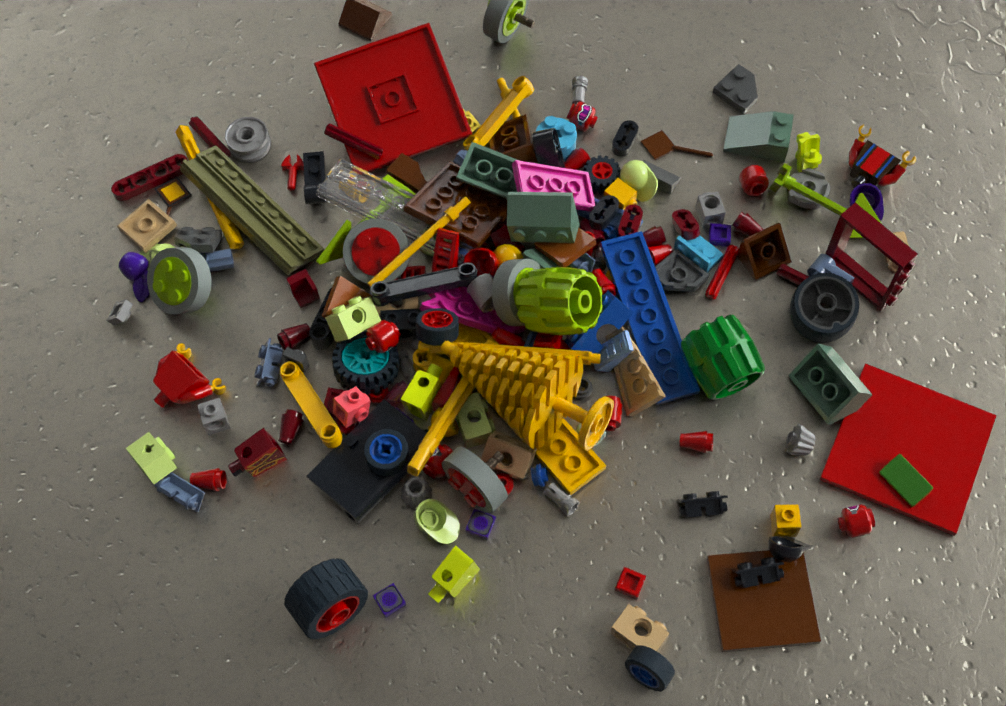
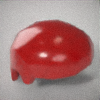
M487 248L471 249L464 257L463 263L469 262L474 264L478 276L490 274L494 277L499 267L496 254Z

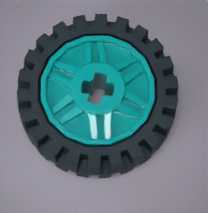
M361 332L357 336L341 341V344L337 343L332 356L334 376L344 389L347 387L350 390L357 386L361 392L365 390L366 394H371V390L377 393L380 392V387L383 390L388 388V383L391 385L394 382V378L398 376L397 346H394L382 354L377 353L375 350L372 351L366 345V334L362 335Z

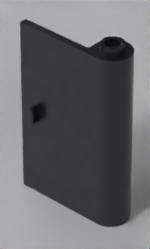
M385 399L342 440L338 447L334 448L306 476L340 505L345 515L356 524H359L408 473L407 464L400 473L394 476L375 474L369 469L364 456V446L367 439L373 433L382 429L398 431L405 437L408 443L410 453L409 464L418 450V446L429 431L427 429L423 431ZM385 450L383 453H387L389 455L390 450Z

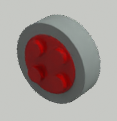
M368 219L354 226L348 233L343 245V258L350 273L358 280L368 283L410 245L404 232L395 224L383 219ZM410 257L383 282L397 279L405 271Z
M457 447L442 462V468L449 478L448 483L464 496L470 506H476L483 512L492 514L508 498L503 483L492 471L504 459V456L499 451L485 463L470 450L464 447Z

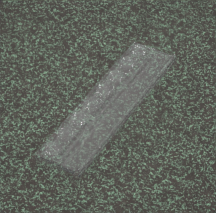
M341 158L327 174L325 181L318 185V197L364 220H387L398 226L410 243H413L431 227V225L403 212L404 205L415 196L414 194ZM437 233L421 248L434 254ZM443 238V241L452 243V240ZM460 240L458 267L463 264L464 257L469 250L475 249Z

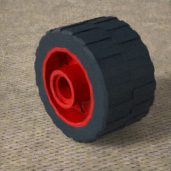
M333 558L320 562L304 572L289 588L284 599V606L308 638L320 639L334 634L345 627L360 613L366 604L368 590L344 560Z

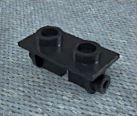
M720 491L706 492L704 497H697V493L683 494V499H677V502L683 503V507H679V514L685 518L702 516L701 507H705L706 516L721 515L728 510L727 503L722 501V498H728V495H721Z
M775 557L760 559L761 563L752 565L751 562H743L737 564V568L730 570L738 575V577L734 578L735 586L743 589L759 585L757 579L759 575H761L762 584L780 581V578H784V572L782 568H778V565H783L784 562L775 560Z

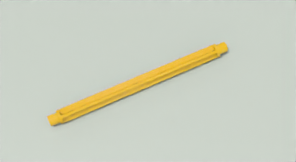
M419 340V351L443 354L440 350L441 346L428 345ZM452 342V343H454L455 346L458 347V343H460V342ZM464 342L469 343L470 346L481 344L483 347L489 345L493 346V348L522 349L525 353L528 350L538 352V354L539 352H548L551 355L556 353L567 356L574 355L582 359L583 365H591V363L600 364L601 354L592 353V351Z

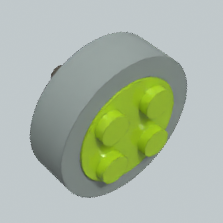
M489 0L483 20V33L500 43H506L521 24L532 29L535 21L525 17L529 0Z
M180 247L161 250L152 259L147 274L150 296L154 303L166 313L183 314L195 312L206 303L210 295L212 280L209 266L204 257L194 249Z
M507 260L499 266L492 283L493 305L499 318L509 326H525V323H522L518 318L517 312L520 306L515 303V296L521 293L520 280L528 278V272L534 269H542L535 260Z

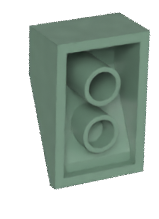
M770 111L730 116L723 152L785 162L794 115Z

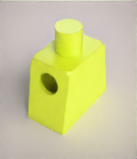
M431 363L427 372L421 370L416 372L401 398L406 412L425 421L428 420L433 409L432 401L441 388V383L438 379L443 370L441 367Z
M455 545L433 573L431 578L436 582V585L428 595L438 604L447 593L452 597H456L478 573L480 568L474 560Z

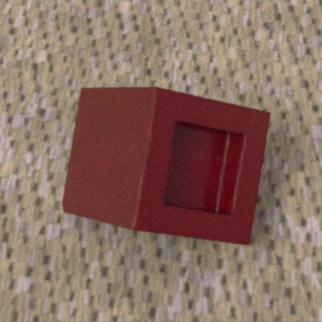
M505 221L498 226L499 229L490 235L494 245L491 247V251H494L503 244L514 246L519 243L511 241L507 222Z
M306 269L286 278L289 290L300 308L320 299L318 289Z

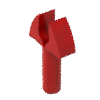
M289 154L282 162L281 167L282 171L289 172L287 189L294 191L296 189L297 172L300 170L304 171V165L301 157L297 154V162L292 166Z

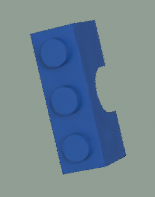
M607 291L602 295L603 308L596 326L588 329L583 334L567 335L564 342L572 350L592 351V353L599 354L604 346L596 338L598 329L605 324H611L620 329L634 312L611 292Z

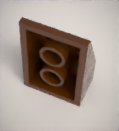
M526 114L505 121L489 140L490 149L520 161L538 164Z

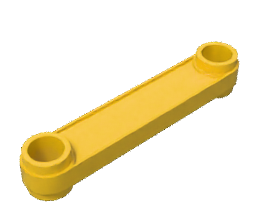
M520 76L512 83L513 88L475 134L469 136L463 142L465 150L468 151L472 142L485 147L521 101L533 93L534 87L528 78Z
M292 361L285 362L280 367V375L283 382L322 443L330 449L338 447L342 443V434L339 427L299 366Z

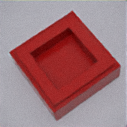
M624 567L616 584L615 591L637 600L646 575Z

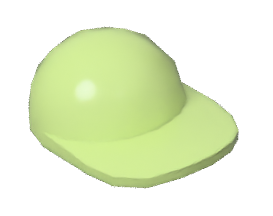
M633 160L623 165L620 171V179L637 191V200L645 202L653 198L658 188V181L647 164L640 160Z
M427 499L416 507L414 521L420 531L426 533L440 544H450L457 539L460 532L459 520L442 502L436 499Z

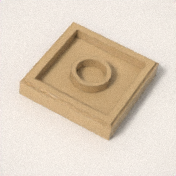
M148 199L117 227L142 251L147 253L170 233L177 224Z

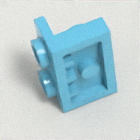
M700 235L693 240H685L681 236L675 239L674 249H678L707 273L724 256L721 251Z

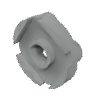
M803 169L802 172L792 174L791 177L795 178L796 182L806 187L810 186L811 190L828 198L830 184L827 183L825 176L821 172L813 169ZM787 189L788 200L791 203L812 210L820 208L821 205L793 190Z

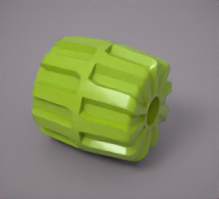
M569 267L542 268L528 272L529 277L520 280L521 293L515 296V303L520 306L517 312L518 318L522 323H525L527 329L551 335H572L586 333L588 329L594 328L598 323L597 320L603 308V293L598 285L597 278L591 272Z

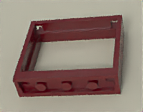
M856 202L840 215L825 253L835 261L837 267L854 277L852 285L855 290L879 311H882L887 306H893L899 298L897 296L904 289L903 284L909 279V273L916 266L914 261L918 255L917 252ZM853 229L898 266L888 288L844 252Z

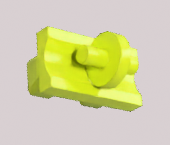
M808 132L798 134L796 138L798 150L795 154L797 171L802 172L803 169L817 168L822 162V155L819 153L820 136L818 134L811 136Z

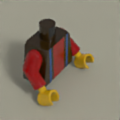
M864 124L861 125L858 130L859 137L855 139L849 151V166L852 168L850 176L854 178L851 182L852 186L855 188L860 184L869 183L877 187H884L896 183L907 170L906 167L915 164L916 157L914 156L912 160L906 161V157L910 154V151H906L902 155L903 162L900 164V159L869 140L864 142V139L871 135V127L867 134H862L861 130Z

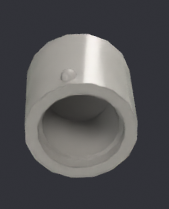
M490 274L476 277L467 288V293L470 294L483 313L495 310L492 300V283L494 278Z

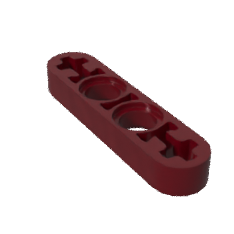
M183 154L173 155L116 181L111 187L114 197L118 201H126L164 184L176 176L183 175L177 163L182 164V161L187 160V157ZM158 170L166 171L163 176H155ZM139 179H146L143 185H137L136 182Z

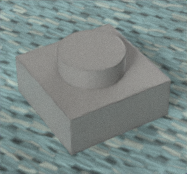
M126 299L116 302L106 321L112 325L126 322L131 315L130 309L133 304Z

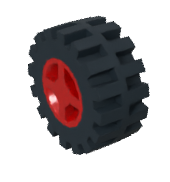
M598 155V158L592 157L591 161L588 160L586 165H584L583 171L589 173L593 194L598 192V195H602L617 178L620 179L621 169L618 162L614 163L615 159H608V156L602 158L601 155Z

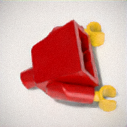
M183 343L177 345V351L172 350L158 361L153 383L161 391L153 400L162 408L170 400L183 405L210 396L213 392L216 395H222L226 391L225 385L216 387L222 383L220 378H215L212 381V385L208 384L210 381L188 360L192 355L191 349L187 348L186 350Z

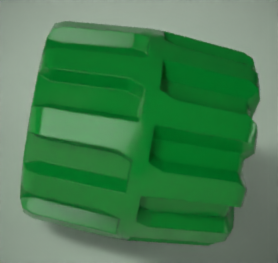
M733 314L726 317L719 316L712 323L705 322L701 324L699 330H692L681 341V349L693 376L711 400L723 399L738 393L756 382L764 374L765 366L753 340Z

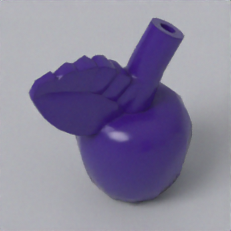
M127 252L120 259L118 268L127 279L134 281V295L139 302H143L150 294L147 284L150 264L143 255Z

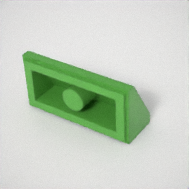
M898 454L879 472L911 507H914L924 499L933 489L932 485L901 454Z

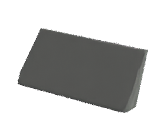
M644 160L643 162L647 164L656 176L658 188L671 194L681 177Z

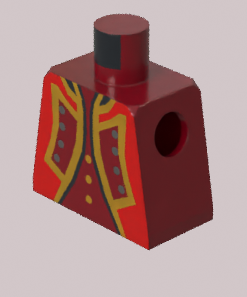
M262 428L234 449L238 459L229 464L228 467L234 477L244 471L256 477L285 462L287 458L278 442L265 428Z

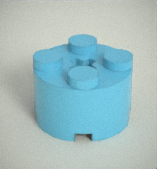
M548 116L538 125L536 131L550 128L556 129L565 162L574 149H576V126L566 119Z

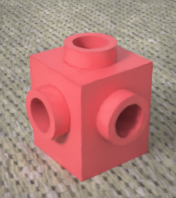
M357 386L343 391L334 398L333 414L347 428L358 421H363L368 416L370 399Z

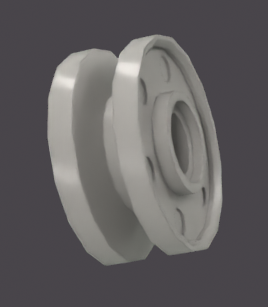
M239 118L232 122L225 131V140L231 156L238 161L244 163L255 162L267 155L271 148V139L266 125L258 118Z

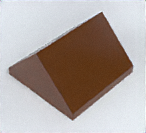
M346 0L338 24L372 41L390 19L392 12L367 0Z
M776 223L741 240L737 257L755 280L777 270L781 264L787 265L792 262L780 223Z

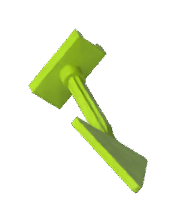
M786 163L780 168L777 178L769 187L775 193L781 186L788 190H793L839 216L847 210L843 206L796 182L795 178L789 176L792 167ZM860 193L855 202L880 222L864 194ZM854 229L850 238H863Z
M387 174L382 178V193L387 196L386 201L360 222L368 219H379L398 204L404 208V205L416 193ZM346 220L317 259V263L321 265L343 258L344 241L351 230V222L349 220Z

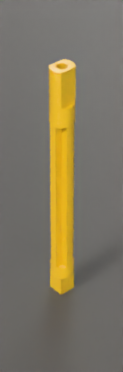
M179 125L175 133L188 159H194L196 154L200 153L195 139L188 126ZM207 197L230 249H241L244 246V241L236 225Z
M488 339L485 344H498V343L495 342V341H493V340ZM462 377L418 446V450L407 467L409 474L413 476L419 475L472 393L475 385L468 381V377Z

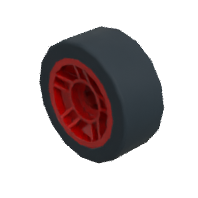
M432 308L424 310L416 317V337L421 342L428 345L441 346L445 341L453 342L457 339L459 320L454 312L442 308Z

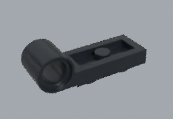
M324 151L303 153L305 204L326 203L327 188Z

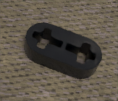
M627 120L620 125L612 143V151L615 155L622 157L629 154L638 135V125L636 122ZM628 129H631L629 134L626 135V131H628ZM622 142H625V146H623L622 148L618 147L622 144Z
M607 195L602 197L589 215V225L591 228L603 230L610 224L619 211V200L615 196Z

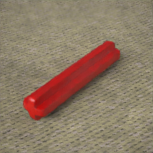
M733 244L728 246L706 290L705 296L707 298L716 299L738 255V246Z

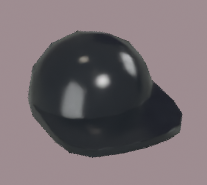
M789 536L769 537L768 548L772 556L777 560L789 563L800 558L804 551L811 550L814 546Z

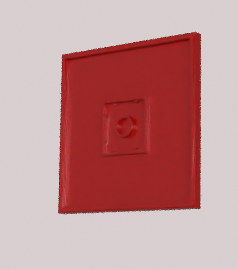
M430 23L314 63L337 127L383 148L381 158L375 159L344 144L356 177L391 165L401 153L412 158L472 135Z
M865 363L859 379L872 393V396L856 412L843 418L819 480L955 536L997 415ZM898 454H901L933 487L932 491L914 507H911L879 474Z

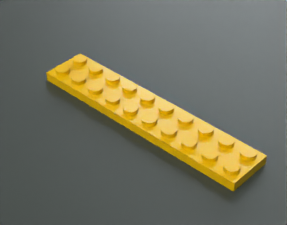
M459 323V334L453 342L486 343L488 339H493L485 331ZM562 417V425L556 433L554 432L553 437L548 443L544 441V446L536 450L535 457L569 495H572L606 469V465L592 449L587 451L579 446L578 433ZM502 418L507 423V425L514 431V433L521 439V441L526 443L525 438H521L516 433L515 429L508 424V421L505 418Z

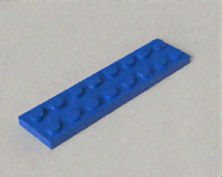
M642 231L602 241L600 248L612 282L616 287L618 299L634 312L627 320L632 338L666 396L658 401L656 405L698 394L700 388L681 349L682 339Z

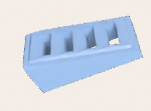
M624 330L602 344L604 348L599 352L601 354L600 364H594L595 370L610 372L634 351L628 331Z

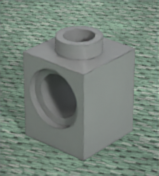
M706 192L698 195L696 210L702 228L709 227L710 223L723 224L726 212L719 192Z
M220 398L197 405L208 436L230 429Z

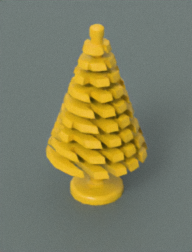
M445 341L441 345V352L450 356V362L456 368L459 367L460 373L466 378L468 377V381L477 387L478 392L484 398L486 394L487 402L496 408L499 415L508 421V424L515 429L521 438H525V442L533 450L534 447L536 449L543 447L544 441L548 443L551 440L554 432L556 433L562 425V416L564 418L569 417L582 424L578 442L579 446L587 451L598 443L605 432L614 408V401L606 396L599 398L589 411L572 403L573 396H577L583 374V361L579 356H567L559 353L551 355L548 352H539L538 354V352L528 350L525 353L522 349L493 348V346L489 345L483 347L481 344L470 346L469 343L464 342L458 343V347L450 341Z

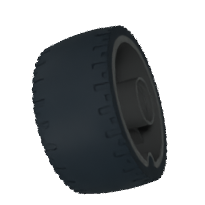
M817 273L806 278L796 288L790 303V317L794 327L802 336L814 342L827 343L840 339L853 327L859 313L857 291L847 279L834 273ZM820 303L829 305L830 309H824Z

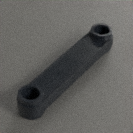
M468 262L461 264L459 267L389 282L378 281L371 286V299L376 306H385L389 302L458 287L468 288L469 284L478 277L477 269L474 264Z

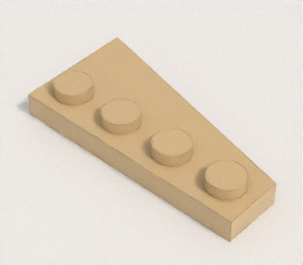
M625 327L616 329L605 336V339L608 341L624 330L628 331V329ZM630 335L634 351L614 368L626 414L633 417L666 396Z

